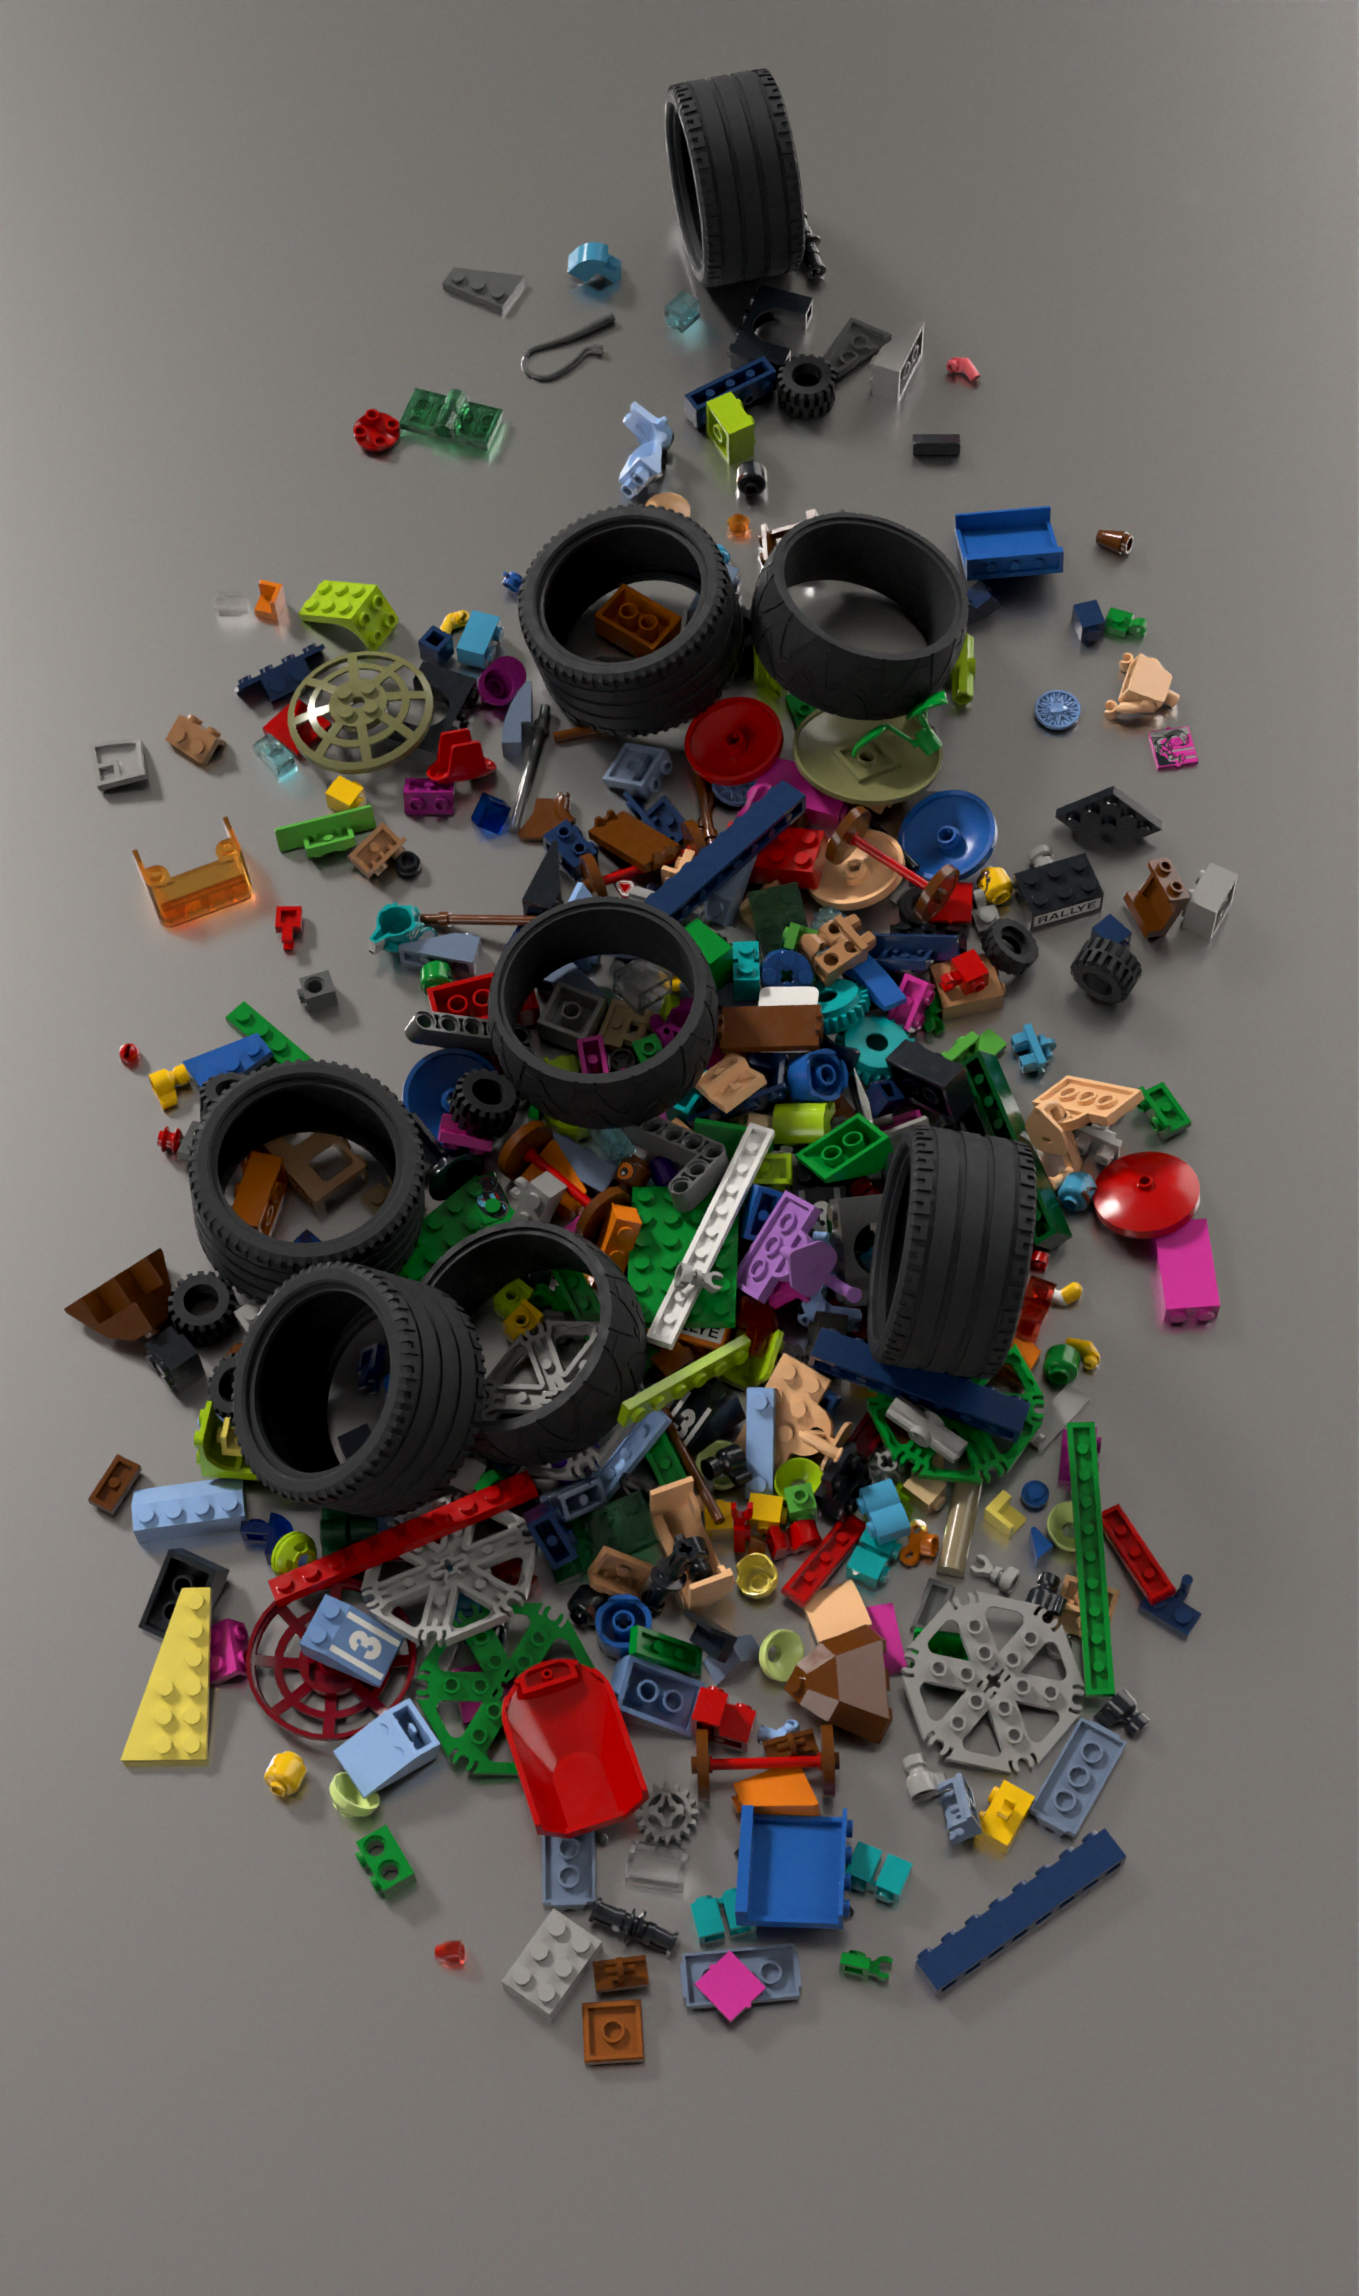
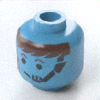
M1082 1171L1072 1172L1066 1176L1058 1190V1198L1066 1209L1083 1211L1091 1204L1097 1186L1092 1176Z

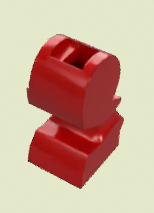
M813 1519L795 1521L785 1532H781L780 1526H770L765 1536L773 1561L784 1559L791 1553L795 1555L799 1551L811 1550L822 1541L816 1522Z

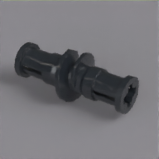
M804 212L805 250L803 262H805L807 267V276L815 279L824 275L827 269L825 264L821 262L819 250L816 248L820 244L821 239L818 235H812L811 228L806 221L808 218L807 214Z
M681 1539L676 1541L673 1545L672 1554L667 1558H661L657 1565L651 1569L650 1577L652 1582L650 1588L641 1595V1602L651 1612H660L665 1605V1599L671 1592L679 1591L684 1587L687 1565L689 1562L694 1561L698 1554L691 1542Z
M598 1897L588 1921L593 1922L595 1920L610 1927L613 1931L623 1933L624 1944H627L634 1938L642 1944L651 1945L666 1952V1956L670 1957L680 1932L675 1931L673 1933L657 1926L652 1921H646L647 1911L645 1910L638 1916H635V1908L630 1914L627 1910L602 1901L603 1898Z

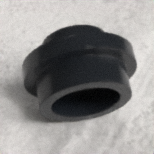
M405 851L397 857L395 866L400 874L409 876L419 871L421 863L415 853Z

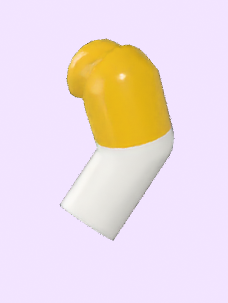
M1072 1282L1061 1290L1046 1286L1042 1299L1061 1306H1067L1081 1297L1082 1286L1077 1282Z

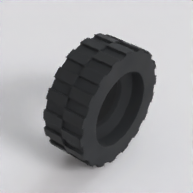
M999 918L981 936L982 950L986 958L998 970L1008 975L1013 974L1017 976L1018 974H1023L1039 956V948L1031 932L1025 926L1015 920H1010V918ZM1003 940L1011 944L1016 950L1017 954L1012 952L1004 944Z

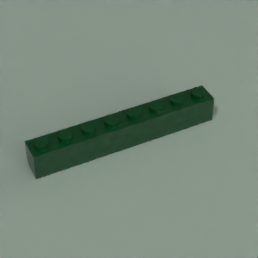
M979 1050L961 1062L967 1070V1077L972 1087L973 1097L990 1136L1007 1138L1008 1140L1013 1139L1029 1145L1035 1163L1037 1180L1034 1243L1036 1246L1052 1250L1072 1238V1233L1036 1148L1029 1139L1025 1122L997 1056Z

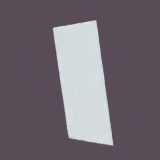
M854 1069L862 1114L873 1123L870 1103Z

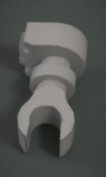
M679 1263L675 1271L674 1287L685 1289L691 1283V1285H700L708 1292L715 1293L723 1287L714 1285L711 1279L720 1280L723 1278V1275L717 1271L711 1273H702L698 1269L693 1271L692 1265Z
M976 1555V1560L985 1566L978 1569L970 1565L972 1574L977 1577L990 1578V1581L995 1584L999 1582L998 1588L1010 1594L1020 1580L1021 1571L1011 1566L1004 1573L1001 1567L997 1566L995 1568L986 1556Z

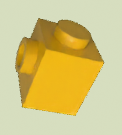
M340 775L325 792L327 806L337 812L366 805L365 792L362 785Z
M750 1492L749 1502H753V1516L746 1522V1524H750V1529L767 1534L770 1526H781V1523L786 1524L788 1509L783 1507V1497Z
M715 1500L725 1518V1521L720 1525L714 1523L704 1504L705 1530L710 1542L734 1540L731 1502Z

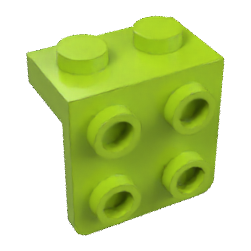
M736 1329L733 1332L731 1341L745 1334L751 1340L748 1350L749 1355L742 1364H735L728 1368L718 1379L744 1392H747V1387H758L761 1383L769 1380L776 1368V1357L781 1353L784 1346V1341L782 1340L783 1331L777 1330L761 1340L743 1330Z

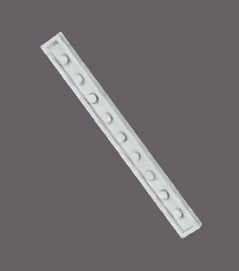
M749 1123L682 1263L692 1265L693 1271L698 1269L702 1273L710 1272L775 1137L773 1129ZM673 1279L646 1335L648 1343L669 1350L673 1349L702 1286H694L690 1283L685 1289H679L674 1287Z

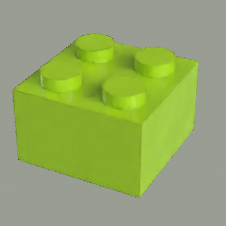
M728 392L706 402L707 434L727 463L731 465L754 455V444L756 443L754 428H756L753 417L745 412L741 400L736 399L732 392Z

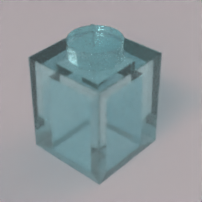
M682 290L664 306L665 323L669 327L683 333L700 318V301Z

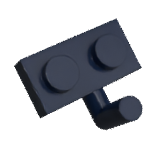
M1189 1574L1183 1575L1180 1586L1174 1596L1152 1606L1144 1597L1138 1607L1139 1611L1184 1639L1188 1638L1202 1616V1613L1183 1602L1189 1594L1193 1583V1577Z

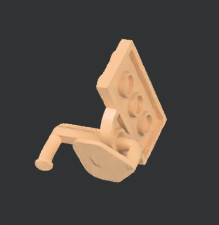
M1067 1075L1032 1101L1034 1109L1025 1122L1031 1143L1040 1151L1062 1156L1066 1169L1057 1176L1048 1177L1054 1192L1061 1187L1068 1174L1081 1171L1082 1159L1072 1131L1090 1122L1103 1126L1115 1124L1120 1117L1132 1111L1137 1104L1144 1100L1142 1090Z
M783 1353L765 1388H776L775 1473L782 1463L791 1458L793 1453L800 1456H808L819 1452L825 1455L819 1470L825 1472L832 1461L837 1463L843 1453L842 1446L850 1436L853 1423L845 1422L837 1435L833 1434V1421L828 1411L820 1405L833 1380L787 1353ZM746 1422L734 1443L743 1450L745 1457ZM818 1427L822 1430H815L813 1428Z

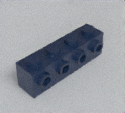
M762 356L685 394V414L693 425L699 428L707 425L706 402L732 392L736 399L741 400L743 406L749 405L754 400L769 395L776 390V370L765 356Z

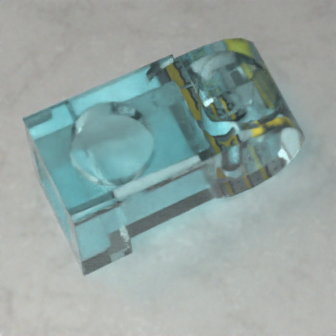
M268 733L252 744L255 754L273 772L274 777L279 782L298 771L293 754L273 735Z

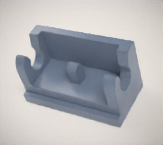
M957 1773L955 1777L941 1782L937 1786L938 1792L949 1788L953 1789L940 1796L948 1824L947 1829L950 1832V1840L953 1845L983 1833L972 1788L962 1773Z

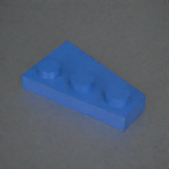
M256 1033L185 1060L182 1063L198 1085L202 1087V1084L208 1081V1078L218 1076L220 1073L241 1072L249 1075L250 1072L257 1069L274 1054L259 1034Z

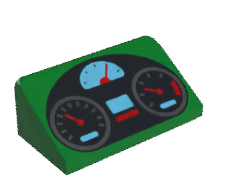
M495 1172L466 1182V1186L476 1181L481 1183L483 1187L482 1195L475 1198L472 1197V1200L484 1225L512 1215L508 1206L509 1202ZM491 1198L499 1200L501 1204V1210L493 1215L485 1210V1203Z

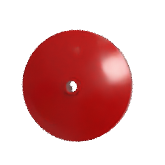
M731 697L719 700L712 706L709 705L704 713L700 712L698 717L693 719L685 736V753L690 766L702 779L722 786L741 785L759 778L775 764L783 748L784 734L778 716L767 704L749 697Z
M1154 1151L1132 1153L1113 1161L1098 1175L1095 1181L1097 1188L1093 1195V1205L1099 1220L1113 1232L1139 1239L1161 1237L1180 1229L1195 1215L1201 1197L1199 1180L1194 1170L1186 1162L1173 1155Z

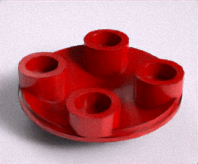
M369 409L365 415L356 421L353 428L354 439L364 449L370 451L386 450L392 447L400 436L399 422L386 413L378 412L376 409Z

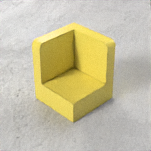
M1002 1490L985 1508L984 1520L1010 1540L1026 1522V1517L1010 1505L1012 1496L1005 1490Z

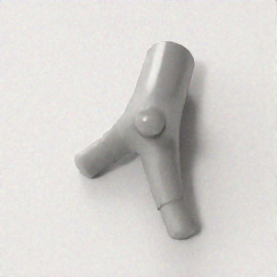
M903 878L899 887L888 899L889 903L893 906L898 904L906 891L914 888L909 887L908 880Z

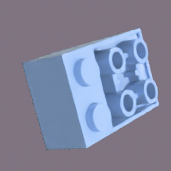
M408 1698L382 1713L334 1750L333 1753L363 1799L437 1758L440 1742L411 1699Z

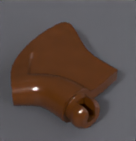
M561 791L555 799L536 798L531 817L518 832L519 839L526 841L543 840L545 833L566 819L574 826L577 820L570 814L571 795L568 792L564 795L563 791Z

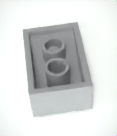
M920 320L882 346L878 355L872 357L870 363L872 374L869 380V385H872V396L898 403L923 353L924 321Z

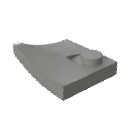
M119 739L89 744L99 791L147 779L141 739Z

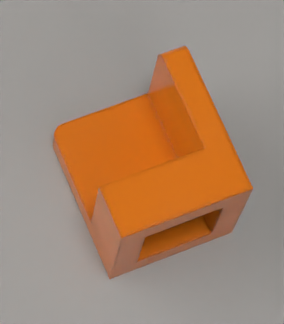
M260 580L258 584L260 597L254 609L255 616L278 621L286 603L283 585Z

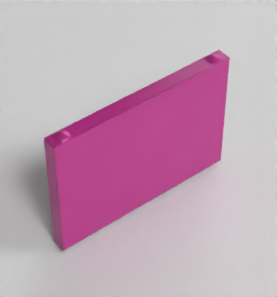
M893 1602L865 1607L872 1622V1628L886 1640L887 1652L883 1653L884 1668L889 1670V1676L903 1674L901 1669L903 1667L908 1668V1665L904 1658Z

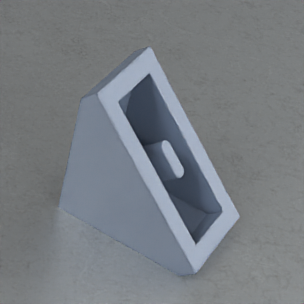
M752 1634L737 1636L738 1639L726 1663L720 1662L710 1655L703 1661V1665L717 1687L760 1663V1647Z

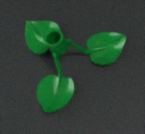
M944 690L939 693H933L913 707L906 715V720L917 716L923 726L914 734L915 740L890 724H881L868 731L858 740L852 751L853 758L855 759L857 752L864 745L887 730L911 743L914 748L919 746L926 756L937 751L943 744L929 727L923 713L934 707L948 704L947 693Z

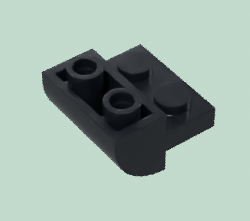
M847 1440L842 1446L843 1453L837 1463L831 1462L821 1477L820 1485L814 1492V1497L819 1507L829 1516L845 1523L850 1515L858 1509L856 1499L859 1498V1489L872 1485L869 1466L860 1463L856 1443Z

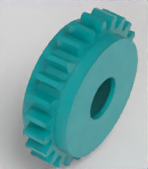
M835 979V982L828 987L823 982L811 986L819 991L818 1004H821L824 1015L823 1033L825 1035L840 1033L853 1027L861 1018L865 1017V1012H869L868 1007L871 1006L868 990H865L864 985L859 986L858 982L854 983L845 979Z
M872 1014L871 1017L865 1016L853 1027L838 1033L835 1043L856 1048L861 1054L848 1076L852 1075L855 1077V1069L859 1080L863 1081L865 1085L872 1084L875 1081L890 1079L891 1076L885 1059L905 1039L915 1043V1039L909 1038L911 1032L904 1031V1025L896 1024L895 1019L888 1020L885 1016L876 1017L875 1014Z

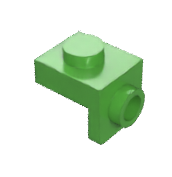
M791 922L790 926L786 927L783 932L782 942H785V948L797 951L798 940L802 935L818 934V931Z
M811 1483L784 1488L789 1524L791 1525L801 1519L817 1521V1505Z

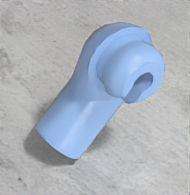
M793 1719L787 1720L786 1724L778 1730L761 1725L757 1739L765 1741L784 1736L785 1733L799 1732L800 1725Z

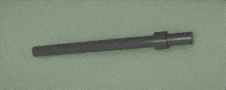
M548 704L541 705L538 719L534 721L532 729L534 735L509 825V831L514 833L519 830L543 735L548 730L549 723L547 720L551 709Z

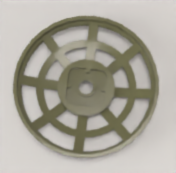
M380 651L354 652L325 662L313 670L301 682L290 701L288 727L297 750L314 765L340 774L371 773L398 763L420 745L432 724L434 698L430 684L424 674L406 659ZM358 659H383L393 661V663L388 667H383L375 664H358ZM348 662L347 667L331 673L323 680L315 679L328 669ZM405 666L418 677L424 691H408L403 679L395 672ZM359 670L380 672L373 680L359 678ZM349 672L350 681L343 683L339 687L330 684L338 676ZM390 677L397 683L401 691L386 693L381 684ZM307 686L315 688L309 699L308 711L294 717L295 706L300 695ZM321 691L331 694L328 705L315 708ZM410 700H425L423 717L417 729L412 731L403 724L409 712ZM402 701L401 709L396 719L387 714L389 702ZM356 703H365L361 708H353ZM330 714L334 724L326 732L319 725L316 718ZM309 721L314 732L323 739L315 752L302 741L296 726ZM381 722L388 725L382 732L368 737L367 730L376 727ZM342 729L349 732H357L358 740L337 738V735ZM395 732H398L407 739L392 752L372 759L371 745L387 739ZM332 744L342 748H360L362 761L341 762L324 756Z

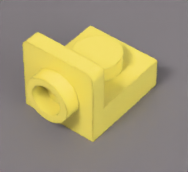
M225 1417L223 1427H218L217 1444H221L222 1455L243 1457L240 1453L241 1447L237 1445L238 1437L234 1434L235 1427H231V1419Z

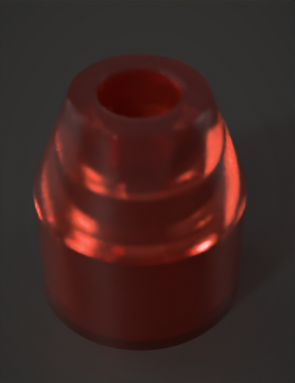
M449 1940L436 1945L435 1959L447 1965L464 1964V1941Z

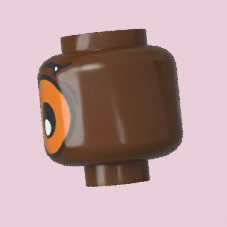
M634 1154L631 1157H624L614 1173V1179L619 1182L618 1187L629 1195L633 1192V1187H646L653 1174L649 1168L651 1164Z

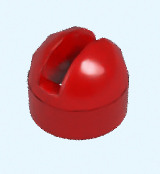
M126 1043L119 1050L120 1060L126 1066H133L141 1059L139 1048L135 1044ZM130 1050L128 1058L126 1057L127 1051Z

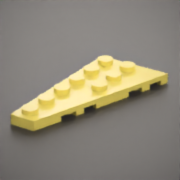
M210 1587L181 1589L120 1761L208 1760L212 1589Z

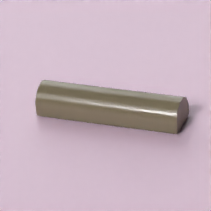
M970 1465L959 1466L957 1470L966 1471L970 1468ZM954 1483L936 1573L964 1578L982 1485Z

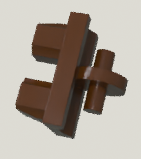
M812 1728L795 1733H785L784 1736L762 1741L766 1757L818 1756V1753H820Z
M646 1955L593 1961L596 1993L649 1986Z

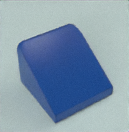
M1033 1526L1030 1529L1029 1543L1035 1567L1038 1568L1051 1557L1053 1544Z

